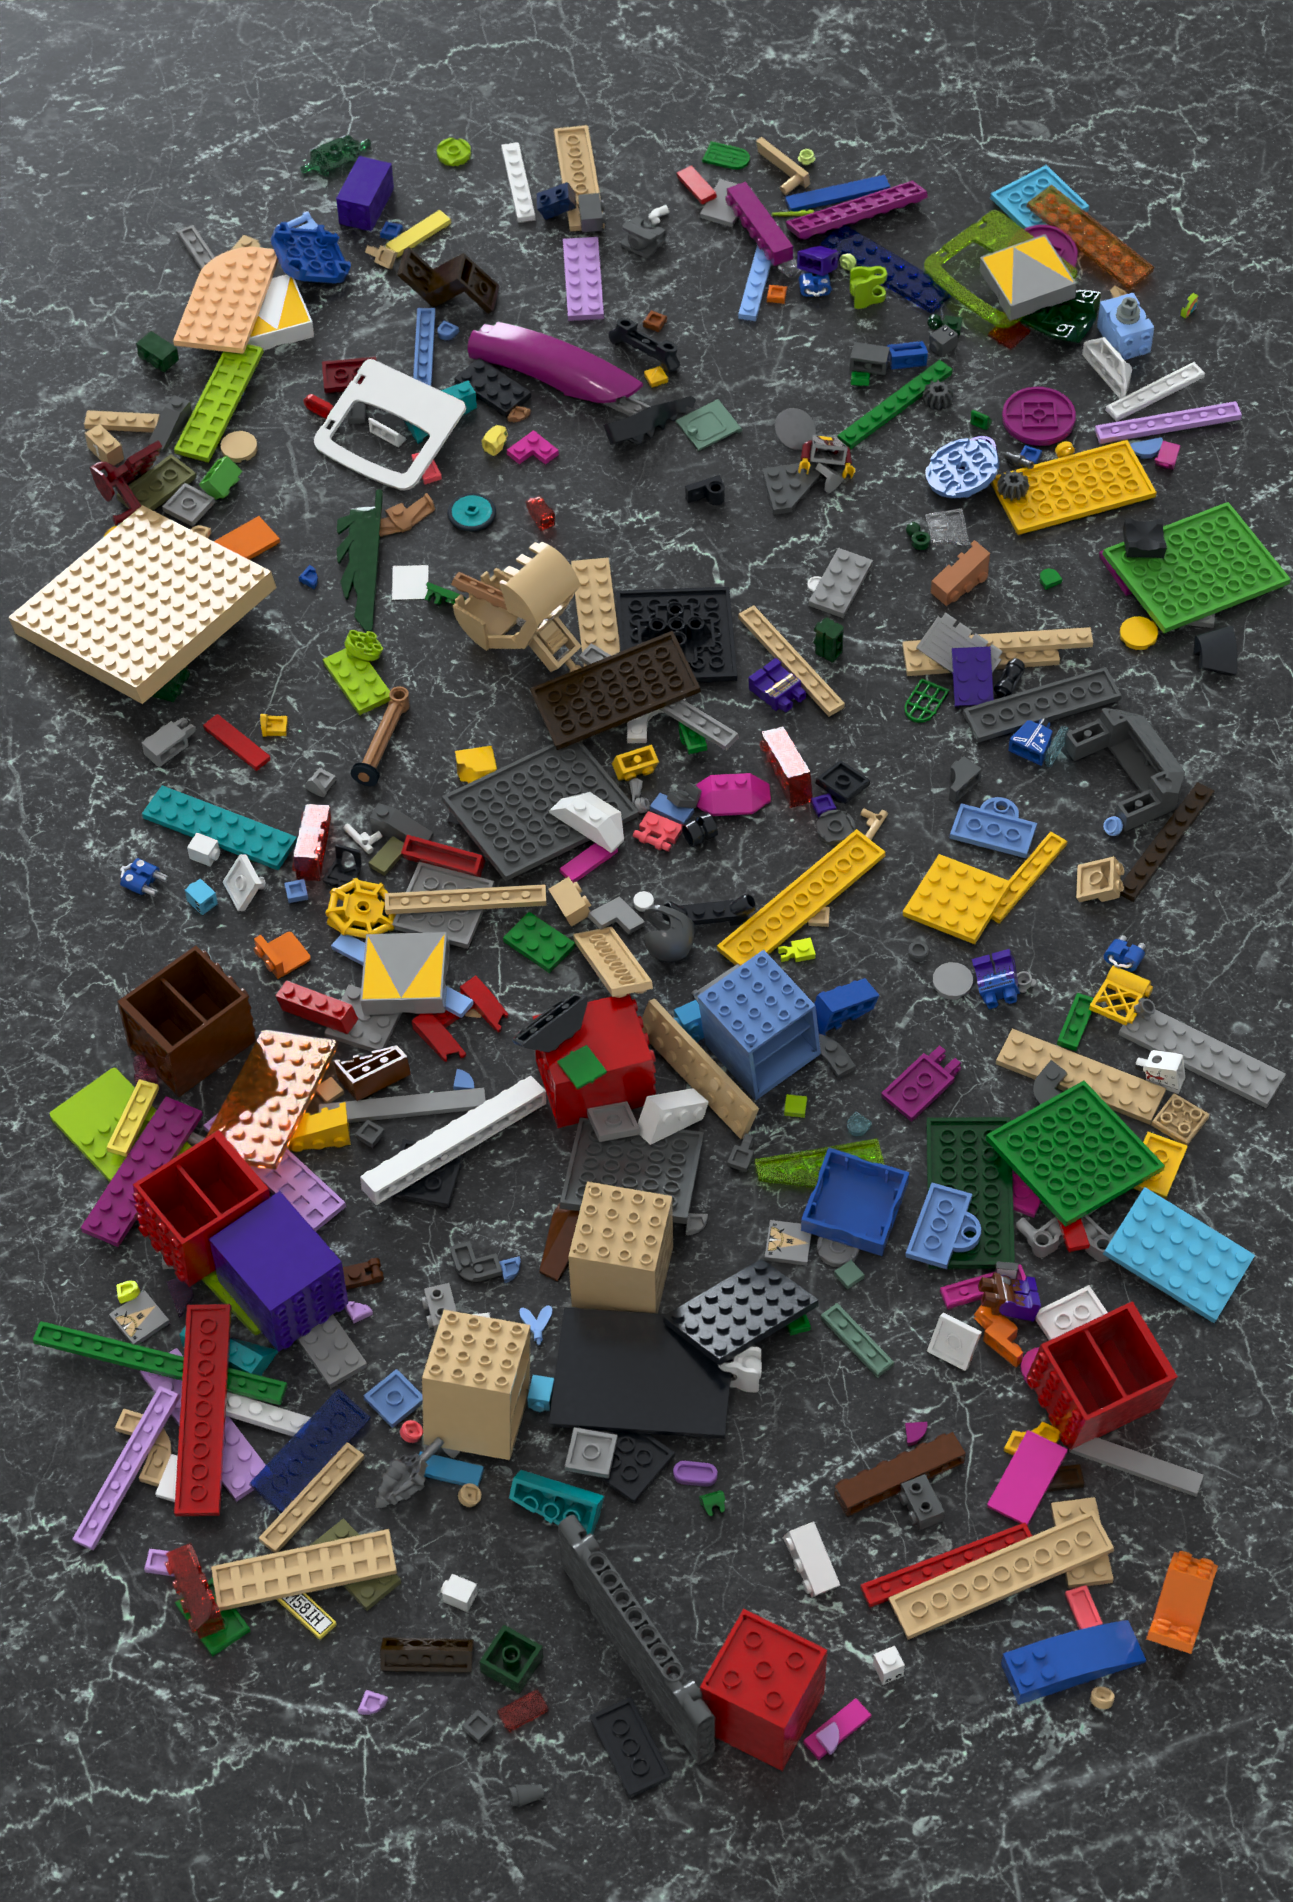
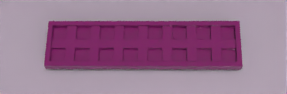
M910 181L786 221V227L800 239H808L814 234H823L827 230L838 229L848 223H857L863 218H872L879 213H888L894 208H903L906 204L921 202L922 199L928 198L927 191L915 182Z
M169 1097L164 1098L82 1224L81 1231L116 1247L120 1246L138 1215L135 1209L136 1201L133 1198V1184L177 1157L202 1118V1111Z

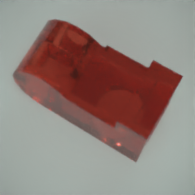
M541 495L526 501L527 509L540 531L555 526V513L552 508L545 504ZM549 519L548 523L543 524V520Z

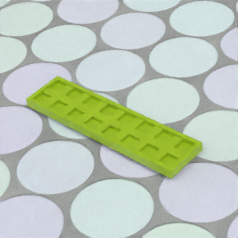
M247 344L244 354L223 351L174 448L175 454L209 463L264 353L262 347Z

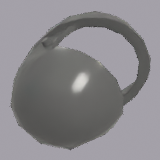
M651 905L644 912V916L654 927L659 929V931L648 932L644 935L645 946L649 954L656 960L663 962H676L687 957L693 947L695 936L693 921L685 914L663 905ZM659 912L666 914L670 919V925L657 920L650 913Z

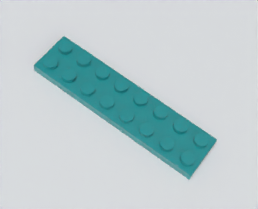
M163 785L142 812L143 819L190 837H194L196 833L213 838L218 840L219 848L236 855H247L249 860L275 870L280 869L298 842L296 836Z

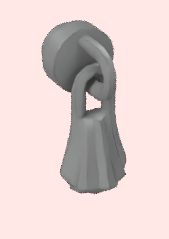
M633 778L629 782L632 804L640 814L646 813L650 809V803L647 798H639L643 781Z

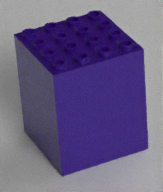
M281 1191L209 1238L218 1281L278 1352L289 1348L296 1339L306 1336L312 1328L318 1324H323L332 1314L342 1311L348 1304L342 1261Z

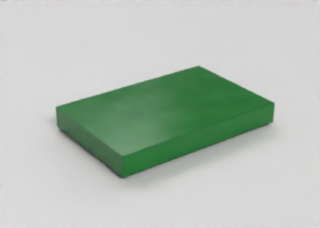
M213 1578L175 1602L179 1611L212 1657L250 1632L249 1626L236 1608L218 1611Z

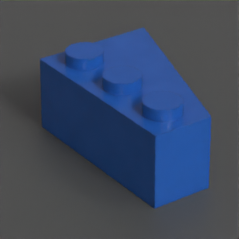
M866 978L852 981L850 984L838 986L833 990L821 992L817 995L814 1004L816 1005L819 1034L826 1036L825 1032L832 1028L836 1030L841 1028L842 1025L840 1023L850 1018L853 1021L874 1009L879 994Z

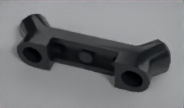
M618 319L616 328L609 331L608 335L612 344L617 345L626 342L633 348L659 360L666 373L678 369L681 365L676 356L678 348L676 344L669 340H665L662 343L638 331V323L630 319Z
M745 893L735 900L678 905L670 901L664 905L685 914L693 921L694 925L729 922L730 926L741 925L748 920L749 914L756 909L754 898ZM662 913L663 919L669 922L670 925L669 917Z

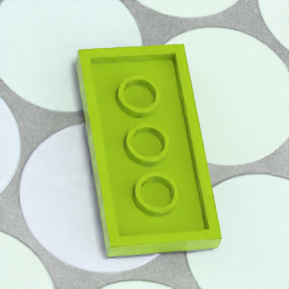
M346 648L323 659L324 666L359 716L390 701V690L369 661L355 657Z

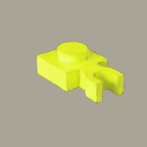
M811 938L791 941V947H778L779 954L786 953V955H781V962L788 961L790 958H795V962L815 959L816 954Z

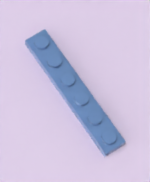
M417 308L413 378L432 387L435 308Z

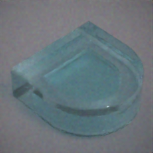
M856 1111L847 1121V1130L853 1136H862L872 1127V1122Z

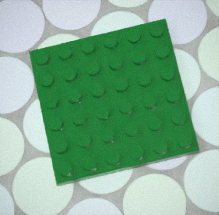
M1085 1081L1076 1084L986 1135L985 1139L1065 1227L1162 1172L1165 1167L1157 1156Z

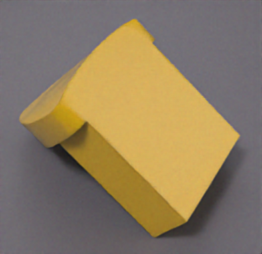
M260 714L263 737L287 735V716Z

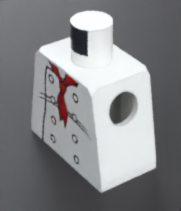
M1153 1050L1148 1060L1138 1057L1135 1069L1146 1072V1081L1179 1094L1185 1080L1184 1058L1182 1054Z

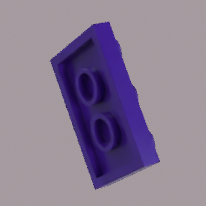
M991 646L952 648L954 707L975 706L992 701Z

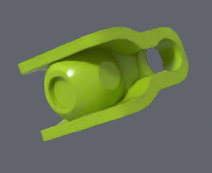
M858 266L850 270L849 291L854 296V306L856 309L882 303L886 299V291L884 287L879 285L887 280V271L884 267Z

